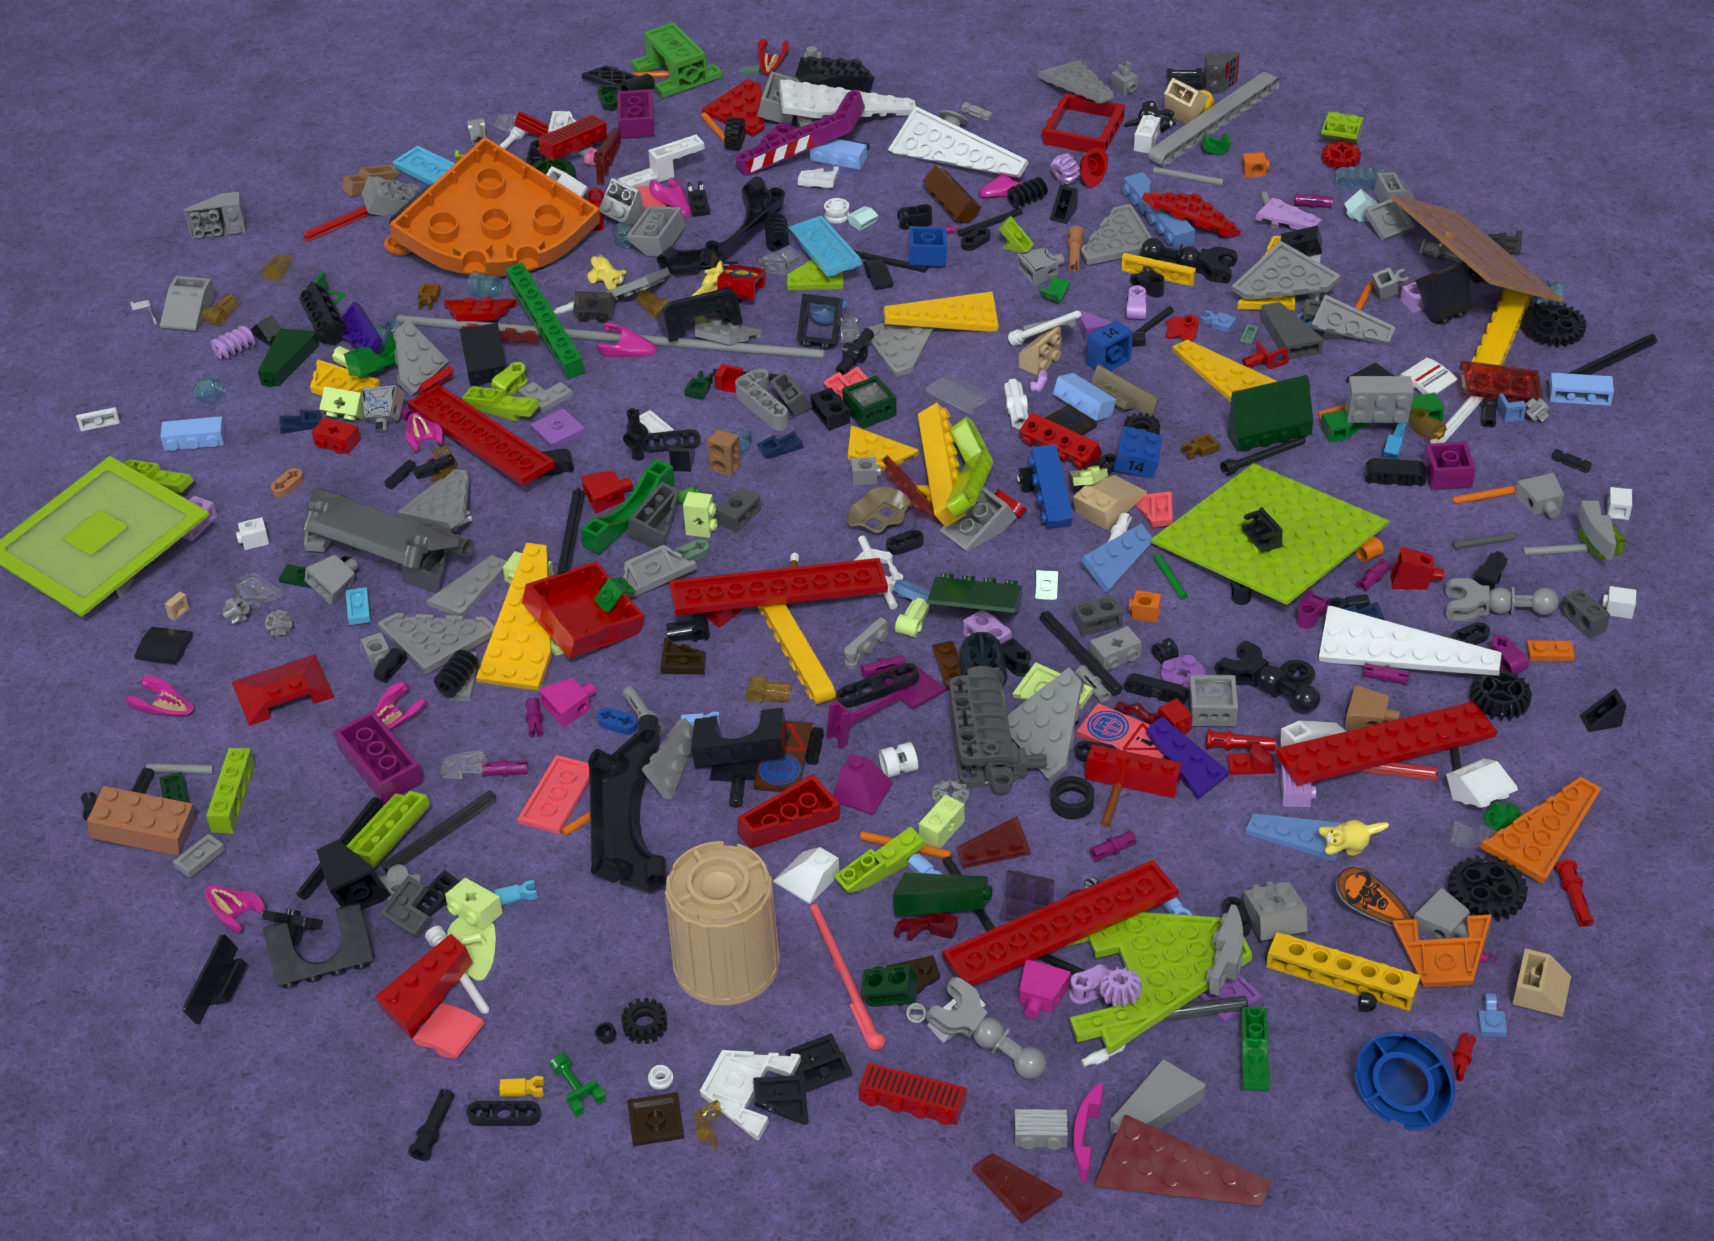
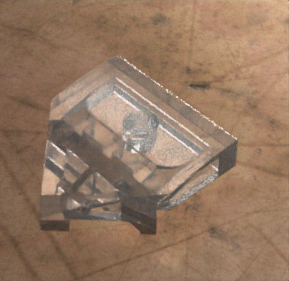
M254 572L238 579L234 599L240 597L247 604L260 609L261 603L281 597L282 591Z

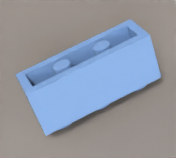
M833 139L810 149V160L848 167L850 169L860 170L867 159L866 144Z
M1074 373L1058 376L1053 395L1096 421L1110 417L1117 400Z
M1551 373L1549 382L1550 402L1611 406L1614 394L1612 376Z
M222 416L162 422L160 438L164 451L216 447L224 445L226 430Z

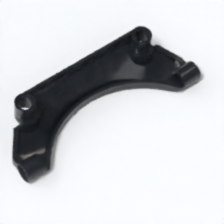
M753 177L743 186L741 191L746 217L734 235L721 243L714 240L707 241L705 248L676 250L673 247H668L657 257L659 266L662 269L668 268L674 274H680L699 269L702 266V262L711 266L717 265L723 254L773 212L781 211L785 192L777 187L768 190L765 188V182L761 177Z
M647 714L641 716L638 720L639 731L612 755L603 750L595 749L589 757L588 766L591 873L611 883L620 879V884L626 887L652 893L666 883L667 876L666 858L661 855H654L649 851L644 842L640 826L641 798L647 777L641 769L644 765L651 762L650 757L656 753L659 746L658 718Z

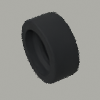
M1078 776L1060 778L1051 787L1050 806L1053 812L1062 818L1073 820L1084 818L1090 814L1094 807V789L1086 779ZM1074 791L1081 793L1086 799L1080 803L1070 804L1063 802L1059 796L1065 792Z

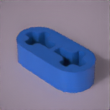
M611 708L602 709L597 714L598 725L601 728L626 735L634 733L638 728L637 718L632 714Z

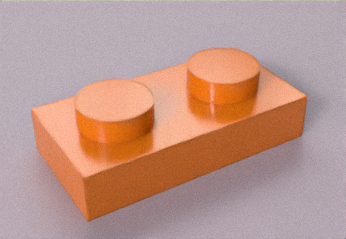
M1527 640L1526 646L1529 661H1574L1575 654L1572 641Z

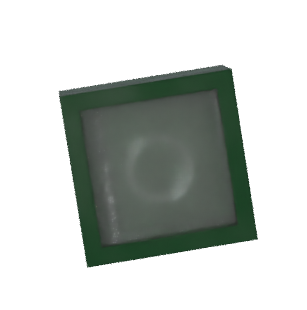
M877 375L842 388L843 402L849 405L852 413L851 417L862 429L897 415L896 396Z

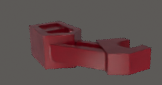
M944 912L911 919L905 917L898 921L894 930V936L900 938L902 932H908L907 940L912 941L920 931L929 930L931 935L953 939L958 928V916Z

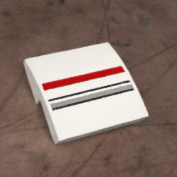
M1425 358L1400 374V376H1411L1413 389L1417 388L1422 394L1433 392L1439 394L1458 380L1448 369L1430 358Z

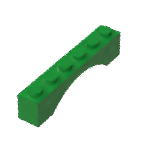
M1435 392L1413 396L1409 422L1429 424L1443 421L1445 406ZM1340 410L1322 414L1321 429L1329 443L1348 440L1360 429L1374 423H1347L1346 411Z
M656 459L644 470L634 491L619 508L606 516L593 517L581 528L583 547L600 555L628 529L631 515L661 481L672 487L675 485L673 466Z

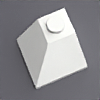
M821 847L804 851L773 880V883L811 904L835 880L834 875L839 872V858Z

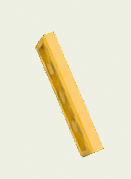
M1128 253L1122 255V271L1138 274L1143 268L1150 267L1155 272L1163 275L1166 281L1193 286L1195 283L1196 268Z

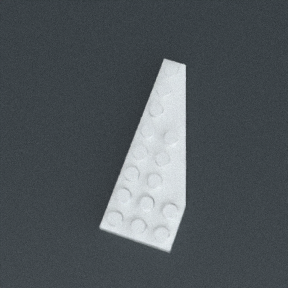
M780 79L779 81L782 113L811 118H822L823 115L834 114L845 95L852 91L841 87L833 88L826 85H813L808 82H794L790 79ZM860 91L865 105V109L860 117H872V114L879 113L880 116H886L887 113L905 116L910 115L916 106L915 100L910 98H898L892 95L885 96L874 92L865 93Z

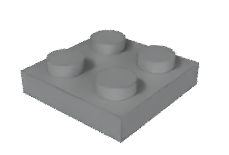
M1392 199L1368 207L1364 211L1382 242L1410 232L1415 227L1406 211Z

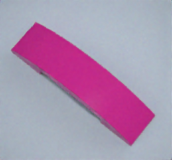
M1098 1083L1087 1094L1079 1108L1075 1121L1073 1141L1074 1163L1081 1182L1087 1183L1092 1148L1085 1147L1083 1144L1088 1117L1099 1119L1103 1098V1084Z

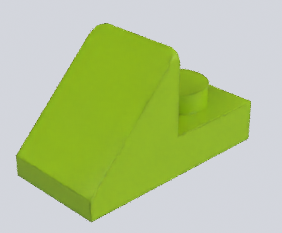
M1012 216L1008 217L998 228L1007 239L1006 243L1002 246L1004 249L1021 253L1029 251L1034 245Z

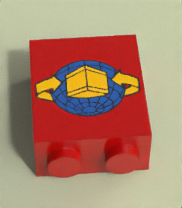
M730 264L718 276L717 290L731 288L736 292L738 298L754 300L755 288L764 289L766 268Z

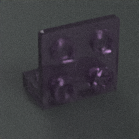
M1008 870L1006 873V899L1000 912L999 920L1010 922L1054 903V880L1043 876L1026 874L1021 871Z

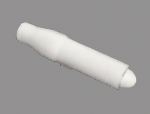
M588 299L573 301L557 307L553 312L560 315L589 305Z
M1126 1045L1111 1054H1108L1106 1047L1095 1051L1086 1058L1081 1059V1064L1083 1067L1093 1064L1099 1065L1108 1061L1110 1056L1123 1051Z

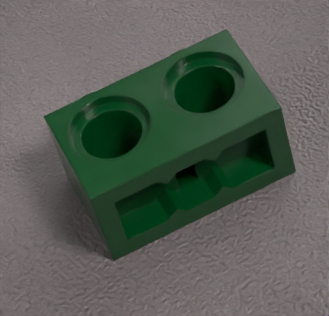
M898 964L890 967L877 966L872 969H864L861 996L870 1007L914 1003L917 998L918 975L910 964Z

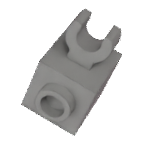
M1126 61L1125 67L1119 64L1118 70L1112 72L1111 86L1123 95L1134 92L1138 87V76L1131 72L1132 64L1129 61Z
M1390 267L1372 274L1373 288L1380 300L1397 295L1398 285L1409 283L1408 276L1401 278V276L1405 275L1404 269L1398 270L1395 275Z

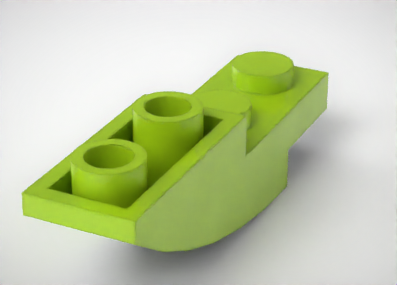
M474 386L469 388L462 397L463 401L479 411L515 422L521 416L530 417L540 406L538 399L506 396L503 389Z
M130 459L124 462L125 465L173 492L182 493L194 481L191 474L161 470L157 463Z
M910 826L876 852L872 848L835 874L834 878L847 893L868 888L908 865V858L926 846L925 841Z

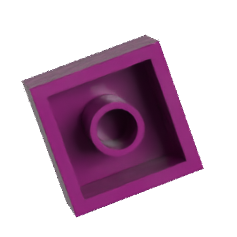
M1466 441L1425 445L1423 463L1425 464L1431 489L1473 486L1476 468Z

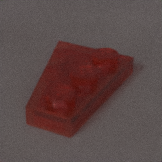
M1016 816L957 846L956 853L962 869L1030 855V847Z
M994 1153L972 1166L974 1174L1021 1224L1063 1196L1062 1191Z

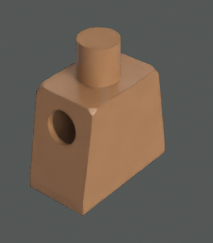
M1355 685L1346 716L1345 729L1355 730L1397 720L1400 718L1401 711L1388 709L1390 699L1388 695Z

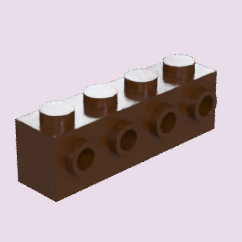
M936 164L923 179L927 186L926 190L932 195H936L934 198L939 203L944 204L943 208L949 213H953L952 217L959 223L961 221L966 224L970 223L982 208L945 169Z

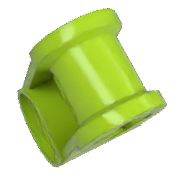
M521 362L510 364L509 367L493 378L491 387L503 389L506 396L515 393L528 382L525 376V365Z

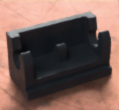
M1263 507L1244 516L1245 520L1251 518L1253 520L1251 523L1242 525L1241 531L1261 553L1282 547L1283 529Z

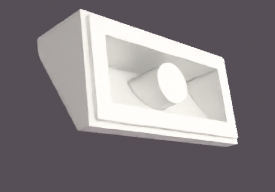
M116 407L76 415L80 431L120 423Z

